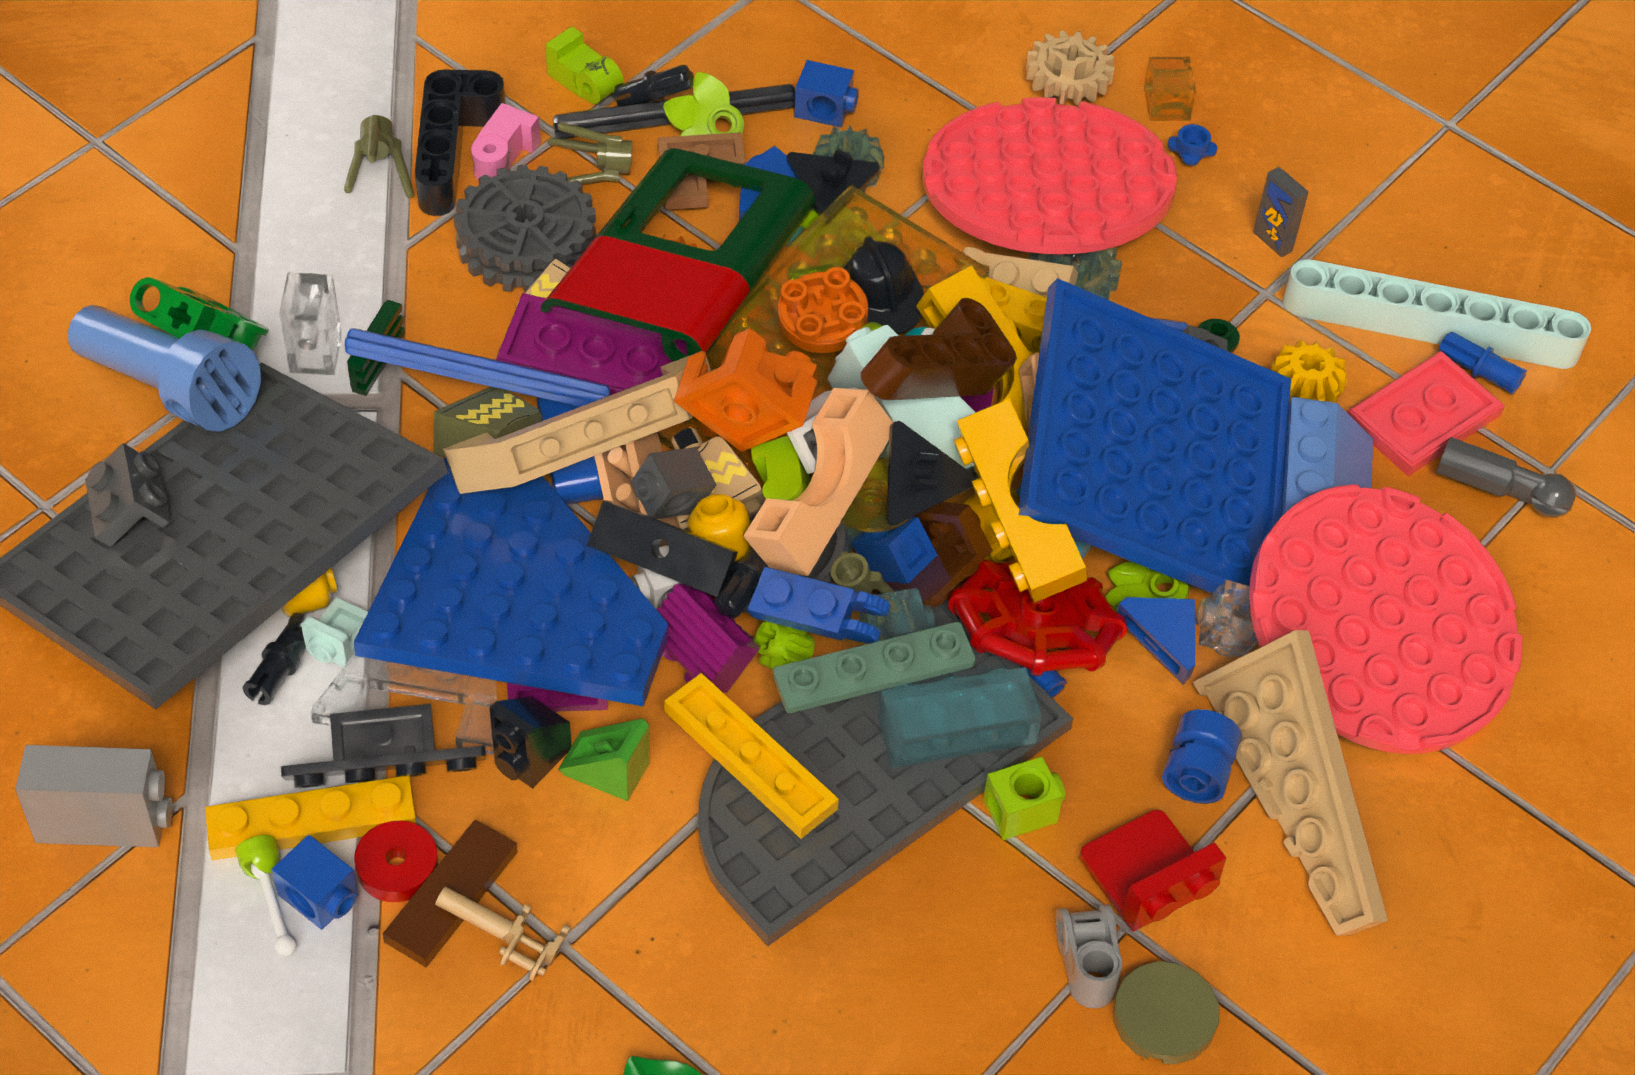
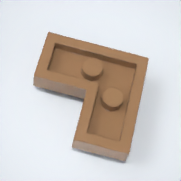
M741 132L658 137L659 158L665 150L676 148L742 165L746 164ZM687 174L665 202V209L708 207L706 178Z

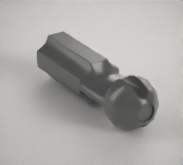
M1453 437L1449 438L1436 473L1500 497L1508 495L1532 504L1534 509L1544 517L1555 518L1567 514L1571 510L1576 497L1574 486L1562 474H1539L1518 466L1515 460Z

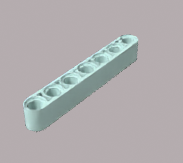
M1310 259L1300 260L1293 264L1283 296V305L1286 310L1299 317L1439 345L1447 334L1454 332L1484 349H1487L1489 346L1494 348L1493 353L1500 357L1560 369H1568L1578 363L1591 332V325L1587 318L1574 311Z

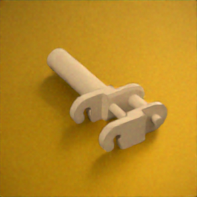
M446 886L439 894L435 903L438 907L501 940H505L509 946L508 948L501 947L499 953L503 957L500 964L504 966L508 961H511L531 972L529 976L531 981H534L537 974L542 976L545 974L547 969L542 967L544 963L549 966L552 965L571 927L564 925L555 941L548 942L544 946L523 935V925L532 910V907L525 904L521 915H518L515 922ZM521 942L540 952L541 955L538 960L534 961L515 951L518 944Z

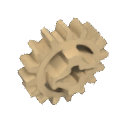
M1064 30L1060 31L1059 38L1046 34L1044 43L1035 41L1033 43V50L1028 51L1026 79L1033 80L1032 89L1034 91L1044 89L1045 98L1059 97V104L1063 105L1067 99H1073V102L1079 105L1084 97L1091 102H1095L1097 93L1105 95L1108 85H1112L1115 58L1112 55H1107V45H1095L1096 37L1094 36L1084 40L1081 32L1077 31L1074 36L1068 37Z

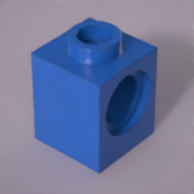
M806 60L796 85L794 117L842 128L847 113H854L858 102L859 89L853 87L854 70Z
M880 515L851 542L856 553L866 559L871 571L880 572L885 582L909 584L938 556L918 517H911L892 526L887 523L886 515Z
M310 835L306 836L271 869L277 895L321 930L334 918L339 919L346 915L353 907L358 896L354 869Z

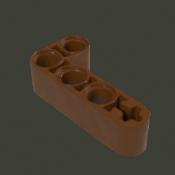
M962 298L934 330L933 335L889 337L861 371V380L873 395L883 400L985 395L991 391L1014 365L1017 356L1012 345L989 311L982 304L971 298Z

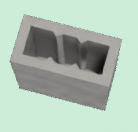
M25 745L15 790L35 843L159 847L162 828H169L171 825L173 803L171 797H165L164 771L157 770L151 749Z

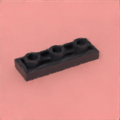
M603 500L587 546L715 597L719 595L728 581L738 551L609 500ZM663 540L669 545V552L665 557L659 550L660 543Z

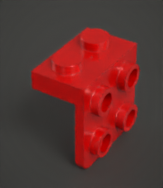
M1153 810L1085 844L1080 853L1082 863L1132 932L1152 922L1160 921L1178 908L1211 894L1220 884V877L1226 861V856L1215 842L1194 852L1166 813L1161 810Z

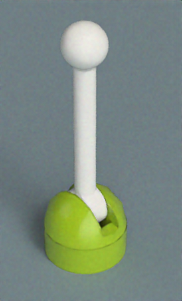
M270 835L249 838L241 842L235 849L238 863L245 875L261 881L277 935L274 945L275 951L281 956H288L294 952L296 943L291 936L287 935L270 877L272 874L271 869L280 861L276 839Z

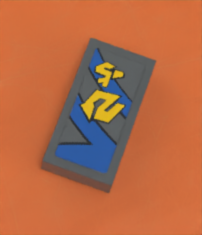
M1277 167L1267 174L1253 233L1280 257H1284L1293 251L1308 191L1282 168Z

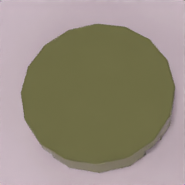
M1156 961L1138 966L1123 979L1115 996L1113 1021L1121 1040L1135 1054L1146 1059L1149 1056L1154 1059H1160L1164 1064H1179L1195 1059L1209 1047L1219 1024V1002L1211 985L1196 971L1179 963Z

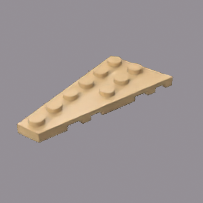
M1294 630L1193 681L1198 693L1208 697L1215 711L1233 720L1240 728L1242 737L1235 758L1269 818L1277 819L1287 835L1283 842L1292 857H1299L1310 876L1308 886L1336 936L1353 935L1387 922L1386 911L1309 631Z

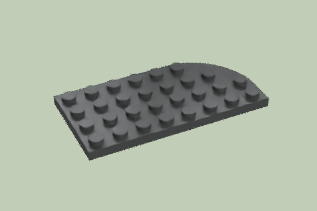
M947 598L946 601L937 607L929 609L919 608L879 636L878 641L954 622L961 623L969 644L971 637L959 617L949 610ZM973 648L975 664L968 669L794 713H787L781 701L753 721L839 799L838 810L800 839L714 759L704 780L699 801V844L706 870L722 897L761 940L769 946L984 792L988 773L1026 762L1071 729L1073 718L1019 665L990 652L978 653Z

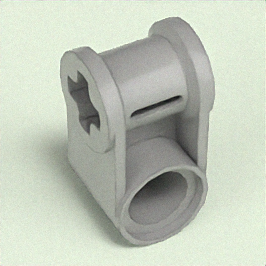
M1100 905L1099 910L1073 913H1069L1067 908L1057 909V941L1059 950L1064 958L1072 997L1079 1004L1087 1008L1097 1009L1108 1005L1116 994L1122 969L1115 917L1111 905ZM1088 972H1097L1104 977H1094L1089 975Z

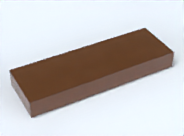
M474 820L383 932L384 943L427 968L464 921L435 905L443 888L446 886L478 903L518 853L517 843Z

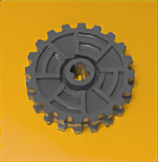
M518 165L517 170L511 172L505 167L497 169V176L483 175L478 178L479 186L469 185L464 190L465 199H458L456 203L457 214L454 215V226L457 231L456 245L459 249V258L462 264L468 263V272L473 277L483 275L484 284L490 287L496 283L503 284V291L512 292L515 287H522L524 292H526L555 259L571 268L596 237V228L593 224L596 222L595 208H592L591 195L583 193V185L578 180L568 182L566 173L559 171L556 174L548 173V167L539 166L536 170H529L527 165Z

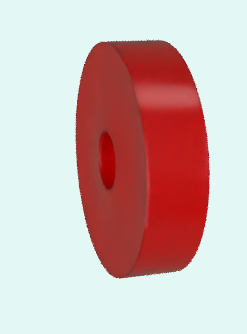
M389 821L375 826L361 838L354 855L356 874L362 888L372 897L386 902L410 900L439 865L437 847L432 836L421 826L408 821ZM393 858L405 859L399 865L389 864V861Z

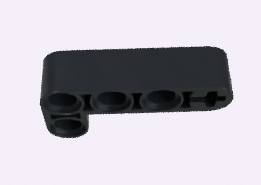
M444 69L430 73L425 79L415 179L418 205L421 211L427 215L442 216L450 213L455 208L463 127H484L501 103L505 104L504 81L496 72Z

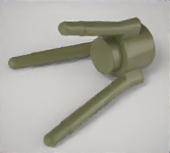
M372 115L362 121L360 125V139L354 143V155L344 186L346 193H351L364 155L368 157L367 159L370 163H374L376 160L387 157L390 153L393 155L406 197L412 198L414 196L410 177L401 152V140L394 137V126L388 118Z
M559 123L558 129L560 131L596 141L598 144L554 137L548 139V144L551 146L597 153V167L605 168L603 172L567 177L568 182L578 180L582 185L601 181L619 182V173L630 174L632 141L622 140V136L607 135L579 126Z
M843 551L841 556L833 562L831 577L836 585L854 589L855 592L862 591L871 594L873 589H877L905 617L914 612L884 581L880 572L871 571L866 559L862 555Z

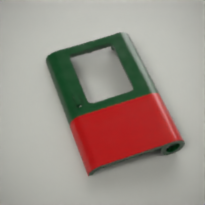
M670 148L665 150L541 304L540 311L549 313L554 306H561L660 333L663 350L673 362L700 351H704L708 355L814 208L816 201L814 192L804 181L795 177L682 149ZM687 174L727 183L733 187H743L761 192L717 250H705L641 233ZM675 339L686 341L687 355L678 350L675 346Z

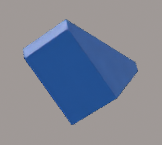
M1126 597L1121 601L1117 613L1126 619L1127 631L1184 685L1191 678L1195 667V599Z

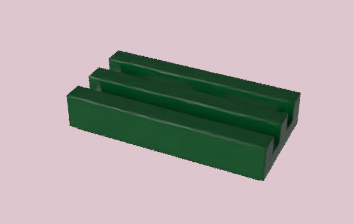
M391 300L384 302L366 331L402 339L405 334L404 327H401L404 322L403 316L399 315L402 311V304ZM351 355L347 361L352 392L367 396L387 363Z

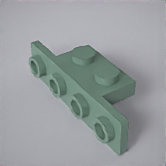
M954 622L777 666L773 669V679L785 711L787 713H794L968 669L974 666L975 655L961 623Z

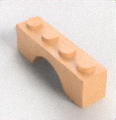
M833 388L812 423L817 443V461L808 487L799 497L792 501L766 498L743 537L769 568L796 575L809 576L836 528L840 525L849 506L863 486L865 479L889 441L890 425L893 421L869 390Z

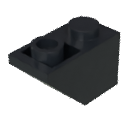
M532 696L496 701L489 708L495 764L507 778L511 780L519 779L533 789L569 752L571 748L570 722Z

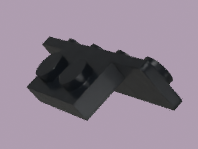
M431 704L330 714L334 761L281 766V777L285 781L294 780V788H309L325 785L324 777L345 775L346 783L376 780L375 771L396 769V777L407 775L415 777L426 775V766L446 764L447 772H463L477 769L476 761L487 760L486 749L483 745L435 750Z

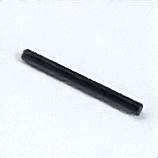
M792 84L729 91L730 105L737 108L742 115L795 107V88ZM663 100L661 103L646 102L556 114L553 117L554 133L556 138L560 139L579 137L560 131L558 129L559 123H567L603 134L671 125L663 109V104L668 100Z

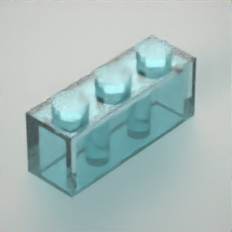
M1026 667L1011 670L998 668L986 674L962 678L950 676L938 682L914 686L904 684L889 690L881 691L878 714L879 724L892 768L1035 744L1042 717Z

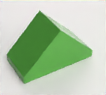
M642 718L580 731L558 770L564 776L628 801L650 764L649 724Z

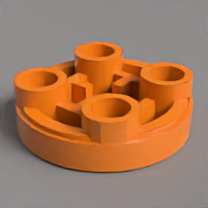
M832 267L826 270V272L809 273L797 279L788 280L782 285L778 303L779 325L785 337L803 350L814 353L840 351L846 346V339L868 323V301L861 287L850 279V274L843 268Z

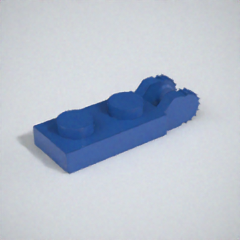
M764 567L748 607V612L755 619L840 641L846 638L870 644L878 641L880 631L871 624L850 619L854 610L885 617L890 609V603L874 594L871 595L862 591L855 592L851 588Z

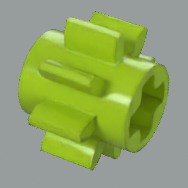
M767 621L760 625L754 640L756 644L760 645L758 653L763 654L760 657L759 664L772 670L777 666L812 658L815 648L814 638L807 632Z

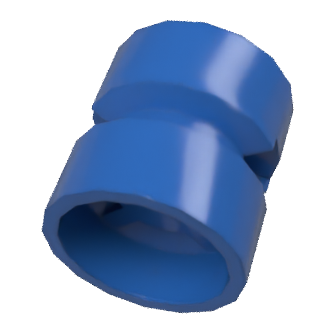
M1196 709L1188 711L1181 716L1172 744L1174 749H1170L1162 775L1163 783L1171 793L1181 799L1201 804L1214 803L1223 798L1232 770L1231 765L1234 763L1242 737L1240 728L1235 722L1223 714L1211 710Z

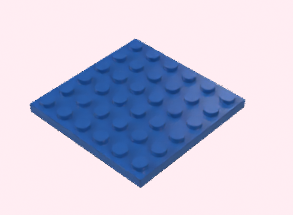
M1057 278L1048 287L1028 433L1029 447L1026 449L1018 515L1029 516L1036 521L1046 524H1067L1074 539L1250 608V577L1255 557L1265 536L1281 518L1291 379Z

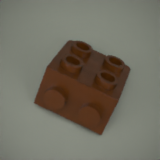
M941 502L913 516L919 518L938 556L909 584L886 582L904 600L906 605L927 609L939 606L946 601L949 592L963 579L973 575L978 570L979 564L993 551L981 528V521L970 505ZM877 589L872 590V595L874 594L876 596H880L881 598H884L886 601H889Z

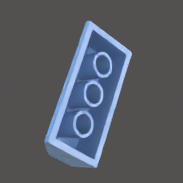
M1292 397L1288 415L1281 517L1304 498L1325 489L1357 484L1359 488H1372L1373 438L1338 403Z

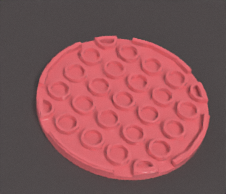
M1034 97L1023 98L1022 104L1001 107L999 102L983 105L967 111L945 124L930 140L925 158H923V184L930 202L945 219L957 228L980 240L1008 249L1030 253L1080 254L1105 250L1125 244L1154 228L1166 216L1172 206L1177 181L1176 165L1173 157L1168 156L1162 148L1163 142L1149 129L1126 115L1082 101L1079 107L1055 104L1056 98Z
M1357 484L1325 489L1304 498L1290 508L1267 533L1258 549L1250 577L1249 601L1253 628L1260 648L1294 630L1309 631L1336 732L1352 742L1372 749L1400 754H1423L1440 751L1463 742L1486 726L1501 711L1511 695L1510 691L1516 673L1520 671L1522 636L1518 634L1514 614L1517 606L1501 569L1482 543L1464 525L1447 512L1442 515L1420 503V497L1385 486L1381 490L1359 488Z

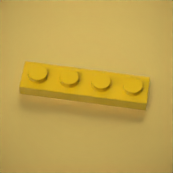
M702 673L664 700V712L800 839L838 810L839 799Z
M409 775L205 807L208 846L212 861L237 857L235 849L241 842L260 835L273 836L276 839L278 849L282 850L295 848L308 835L312 836L319 843H327L363 837L375 826L389 821H408L416 824Z

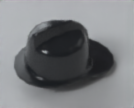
M871 236L866 237L863 246L859 247L852 255L844 269L850 274V279L856 282L866 295L868 301V323L876 322L884 326L888 325L896 334L905 333L915 327L923 318L916 305L924 296V291L906 255L898 246L889 242H874Z

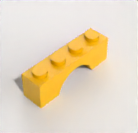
M971 265L930 287L916 307L929 327L934 329L938 327L962 298H971L982 304L989 311L1012 345L1017 356L1014 365L999 380L1000 397L998 403L1007 399L1011 400L1028 438L1019 368L1034 353L1028 351L1017 334L1013 320L1002 312L992 297L989 284L985 279L978 276Z
M1007 399L957 420L960 437L953 440L963 465L972 463L978 475V479L971 482L982 508L991 505L997 518L996 521L990 523V526L1000 549L1009 547L1016 561L1009 565V569L1019 592L1028 589L1035 603L1087 581L1086 566L1067 524H1046L1036 521L1029 516L1018 515L1019 508L1011 497V485L1017 470L1025 462L1029 440L1011 400Z

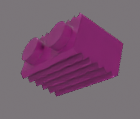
M676 584L673 586V591L667 594V599L662 601V606L656 609L668 623L669 638L662 656L671 661H677L687 671L684 674V679L687 683L702 673L719 690L727 693L756 655L760 645L756 644L754 639L749 637L747 632L742 630L741 626L736 624L734 619L727 615L722 616L717 612L718 607L710 594L685 584Z

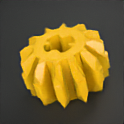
M1301 339L1298 340L1294 347L1284 345L1276 360L1273 361L1271 370L1291 379L1289 404L1292 397L1333 403L1338 401V397H1340L1341 392H1344L1347 383V373H1345V359L1335 357L1334 347L1323 349L1320 347L1318 340L1313 345H1307Z

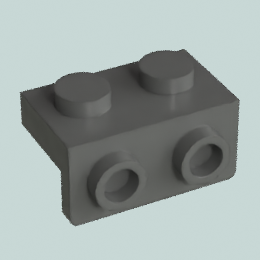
M122 443L106 460L95 464L85 479L95 538L110 547L142 517L149 519L162 528H165L171 522L167 503L168 497L165 493L161 474L162 468L158 461L149 453L144 451L139 453Z

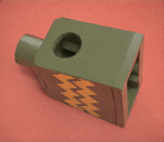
M488 387L434 411V453L445 457L444 448L486 432L494 439L521 430L541 422V412L538 408L507 390Z

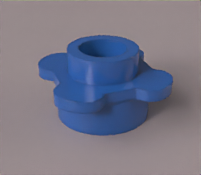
M1190 124L1183 126L1178 132V137L1173 136L1168 140V148L1176 151L1187 165H1197L1202 158L1214 156L1217 152V145L1214 142H1210V132L1200 125Z

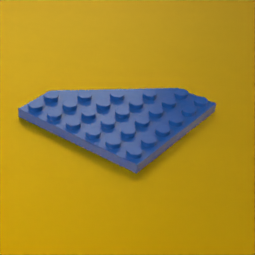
M444 457L448 473L429 487L354 640L355 656L644 706L669 638L667 621L608 553L587 546L591 535L590 531L543 476L515 487L460 494L455 485L447 459Z

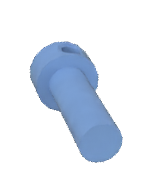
M90 305L76 313L69 326L68 343L73 352L83 358L157 388L166 410L175 417L205 430L221 432L234 427L247 416L256 402L261 385L260 365L255 353L243 343L218 333L201 329L178 338L97 305Z

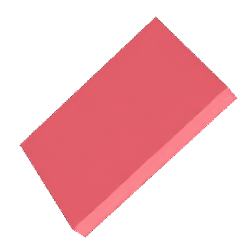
M1440 351L1350 408L1347 413L1373 438V446L1407 476H1410L1442 455L1450 437L1463 441L1501 416L1505 405Z

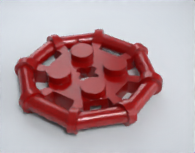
M984 559L979 564L978 570L969 576L960 588L953 590L949 595V610L961 620L971 637L970 646L978 653L990 652L1030 669V674L1034 676H1041L1045 671L1085 668L1091 672L1096 671L1105 665L1106 655L1116 641L1122 639L1127 633L1126 619L1115 612L1102 592V583L1094 577L1087 578V581L1034 603L1028 589L1019 592L1014 582L1009 565L1016 561L993 563L990 560ZM991 588V589H993V591H992V592H989V591H985V590H983V589ZM978 612L988 613L991 620L984 623ZM1090 630L1098 632V634L1093 639L1089 634L1085 633L1084 631ZM1064 647H1065V648H1070V650H1059V651H1048V652H1046V649L1064 648Z

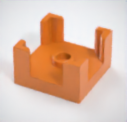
M751 328L733 337L726 361L719 368L707 373L708 365L705 363L707 355L703 351L690 356L674 398L675 403L741 452L802 427L817 384L815 378L806 371L799 370L797 371L790 396H788L757 372L766 342Z

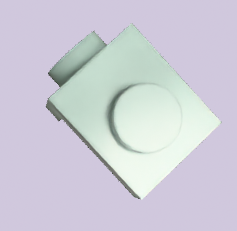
M336 597L319 620L307 616L302 622L301 627L306 650L321 662H333L348 669L357 657L355 656L354 640L368 611Z

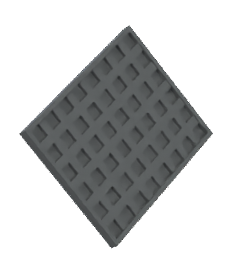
M261 362L259 364L261 385L256 402L247 416L237 425L217 432L205 430L192 423L183 421L144 450V452L152 455L162 468L161 474L165 493L168 497L167 503L171 522L165 528L142 517L110 547L95 538L88 493H86L0 558V606L154 709H157L447 474L448 471L444 459Z

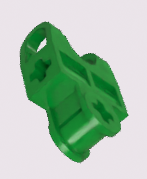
M151 277L139 280L134 285L130 294V307L135 315L178 338L199 329L212 331L243 343L254 352L261 336H267L269 329L264 325L195 290L175 287ZM154 286L159 290L160 302L154 310L148 312L143 306L142 298L145 291Z

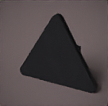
M838 148L835 150L834 157L790 152L787 154L786 159L795 177L804 181L814 192L816 200L814 209L820 220L825 223L831 222L880 170L878 163L853 160L852 156Z
M895 421L890 425L886 521L889 525H897L973 487L971 481L977 479L973 473L903 422Z

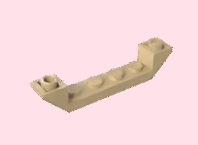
M690 356L661 366L663 374L661 377L494 439L486 432L444 448L443 451L458 492L463 494L515 487L689 420L693 415L675 403L674 398ZM706 357L705 363L708 365V371H707V373H708V372L711 371V369H710V366H709V363H708V360H707V357Z

